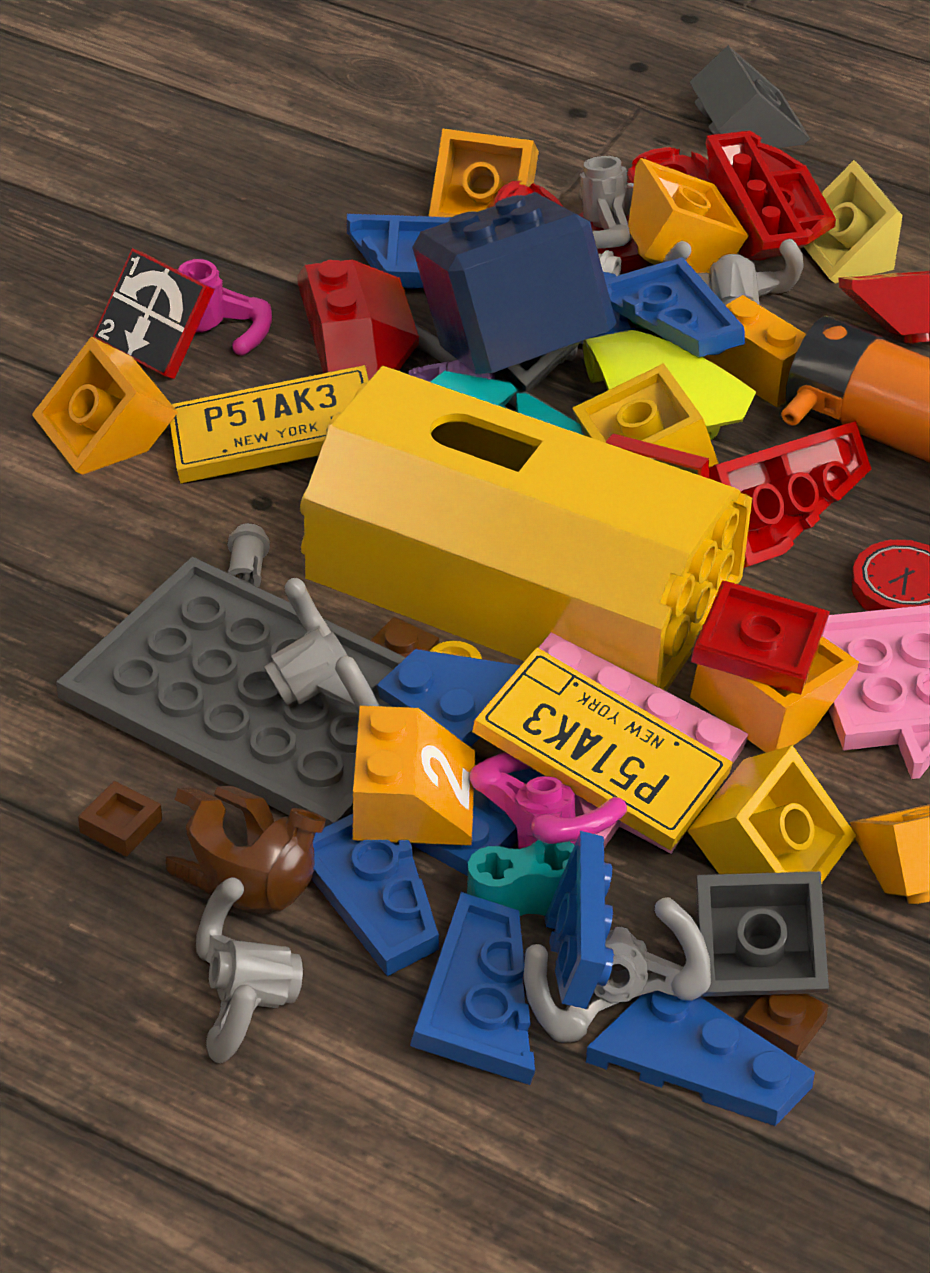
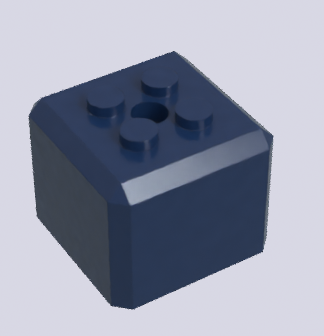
M536 192L525 196L516 195L504 198L496 202L495 206L478 212L470 211L455 215L447 223L421 231L412 247L440 346L476 374L493 373L608 332L616 325L590 221Z

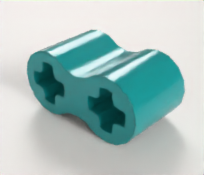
M537 840L532 845L522 849H508L501 846L481 848L473 853L468 861L467 894L519 910L520 916L524 914L545 916L574 844L571 842L547 844Z

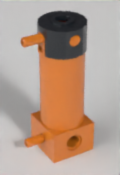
M822 316L805 335L792 363L786 385L787 406L781 413L784 422L795 426L805 415L834 427L856 421L861 435L930 463V358L885 341L882 336L831 316Z

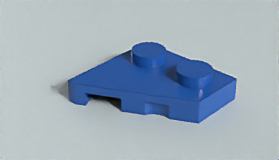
M415 649L377 684L380 699L390 706L419 708L471 747L481 738L472 732L474 720L521 665Z

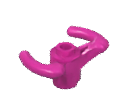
M194 259L186 261L179 266V271L215 289L196 332L200 333L211 330L223 318L249 319L253 321L251 327L233 341L232 349L234 353L243 356L263 341L272 323L271 306L267 301L256 297H248L224 288L222 286V279L219 278V271L210 261Z
M506 752L490 757L474 766L469 775L472 786L505 811L516 825L519 849L528 847L537 840L547 844L571 842L575 845L580 831L597 834L611 827L627 812L625 801L619 797H612L597 809L576 817L575 794L571 787L562 784L559 779L549 776L534 778L527 784L510 776L509 773L531 769V767Z

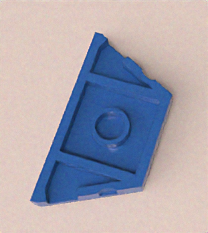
M347 214V234L371 267L399 277L404 289L424 288L412 247L421 231L447 223L452 217Z

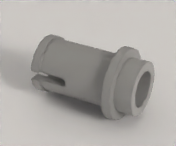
M250 523L242 524L228 538L227 546L231 552V559L227 573L235 577L237 574V578L259 587L262 578V561L269 552L270 541L260 526Z

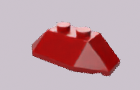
M750 130L706 136L711 182L715 184L748 234L747 239L738 251L741 256L749 260H765L770 257L782 256L780 245L784 240L791 239L795 241L800 249L836 226V217L807 166L779 148L762 143L761 137Z
M327 260L322 263L304 265L297 275L299 290L323 374L365 365L368 380L370 381L382 366L398 371L418 346L419 335L399 277L355 260Z
M930 270L839 277V288L887 332L904 335V342L907 343L930 341Z

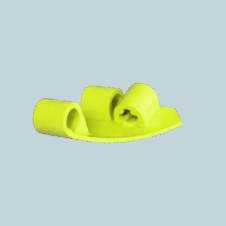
M627 330L583 340V356L589 379L592 383L604 381L607 390L664 363L703 417L711 440L719 433L720 426L743 422L756 394L755 390L703 357L699 358L674 343L654 335Z

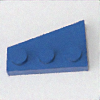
M353 814L325 827L323 832L315 834L313 840L315 865L312 881L387 976L439 950V934L422 879L418 876L410 840H398V842H391L389 840L355 841L353 840Z
M659 990L641 995L587 1047L586 1063L606 1070L609 1064L612 1063L639 1072V1081L662 1088L666 1081L699 1092L702 1102L776 1126L812 1089L815 1076L813 1070L703 998L698 997L693 1001L680 1000L674 995Z

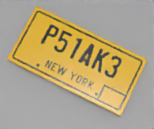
M365 365L172 404L178 411L170 422L180 483L319 456L332 417L338 412L341 413L354 399L356 391L362 383L369 382Z
M538 647L477 716L472 730L473 733L541 774L559 779L562 784L571 787L576 795L596 807H600L612 797L623 799L627 805V812L619 820L670 851L727 778L733 764L729 759Z

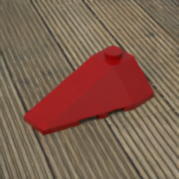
M854 421L709 467V479L740 490V493L752 498L744 568L785 554L794 545L793 540L804 530L812 528L820 520L819 515L833 502L841 500L871 470V466L857 423Z

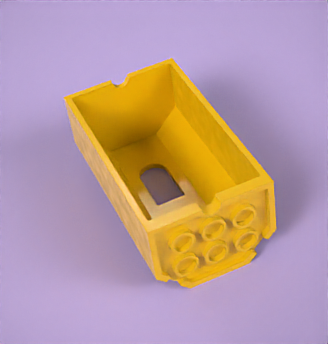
M382 366L368 383H362L359 386L354 399L341 413L338 412L332 417L309 485L303 494L300 512L304 515V537L301 544V552L305 555V579L525 661L536 647L539 648L550 633H554L667 691L693 652L696 638L702 630L722 580L739 584L742 579L752 498L740 493V490Z

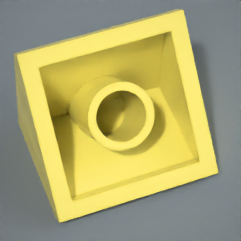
M853 160L822 192L836 217V226L804 246L828 278L834 283H839V277L867 276L894 270L903 215L862 167Z

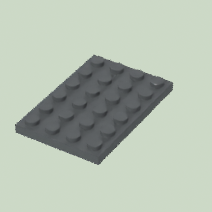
M191 557L56 682L59 699L230 786L264 798L268 805L287 815H290L292 808L314 812L326 819L325 828L353 814V787L359 713L355 708L322 693H318L301 704L296 700L286 705L264 666L273 661L271 655L307 633L291 603L197 558ZM324 619L348 657L353 658L358 665L379 706L392 707L380 699L377 684L406 657Z

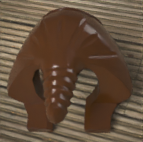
M217 787L214 792L215 797L195 788H178L174 800L187 805L194 811L186 825V832L199 864L194 861H187L184 858L167 856L166 870L172 876H176L210 895L226 879H239L243 884L244 891L232 906L256 914L279 912L291 905L305 891L313 877L315 865L313 840L316 833L323 832L326 822L323 816L308 810L292 808L289 817L286 816L274 822L273 815L264 798L237 787ZM222 801L243 811L247 826L248 846L236 847L227 838L223 829L226 809Z

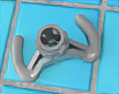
M599 156L588 159L584 162V172L580 174L581 189L579 197L583 204L584 218L592 221L594 226L604 229L593 231L597 248L624 246L632 239L626 216L631 208L634 183H627V169L621 165L619 158Z
M787 239L780 245V252L786 264L783 270L756 272L754 263L738 254H728L713 263L708 273L697 274L725 305L742 295L759 304V297L769 293H784L792 289L799 280L804 267L803 255L795 241ZM685 241L678 242L666 254L663 262L680 257L686 260L691 254V245Z
M298 578L289 579L285 584V593L307 633L271 655L273 661L264 666L286 705L296 700L301 704L318 693H322L355 708L358 713L360 705L379 706L358 665L353 658L348 657L335 634L330 631L303 581Z
M236 878L226 879L216 887L207 902L196 934V952L202 960L210 963L209 984L211 988L217 989L219 999L221 1000L219 1016L214 1026L208 1032L206 1040L208 1055L211 1060L217 1063L228 1061L237 1052L246 1035L253 1010L257 1006L278 1008L279 1005H284L285 1003L293 1004L298 998L303 977L302 959L299 954H292L289 947L236 941L222 935V928L227 913L244 891L242 882Z
M669 897L662 898L655 904L656 916L673 931L682 945L686 956V964L683 967L648 953L644 941L637 940L627 928L615 927L614 930H610L605 940V947L613 949V965L620 964L625 966L626 969L614 971L612 966L607 984L605 986H596L595 994L592 995L586 1009L567 1005L564 1010L559 1009L554 1004L547 981L548 952L540 944L528 947L525 953L523 979L527 1000L539 1024L553 1040L560 1043H571L579 1041L587 1034L588 1026L598 1011L619 1002L629 1001L635 996L659 990L674 995L680 1000L693 1001L703 995L711 984L710 957L704 937L692 917Z

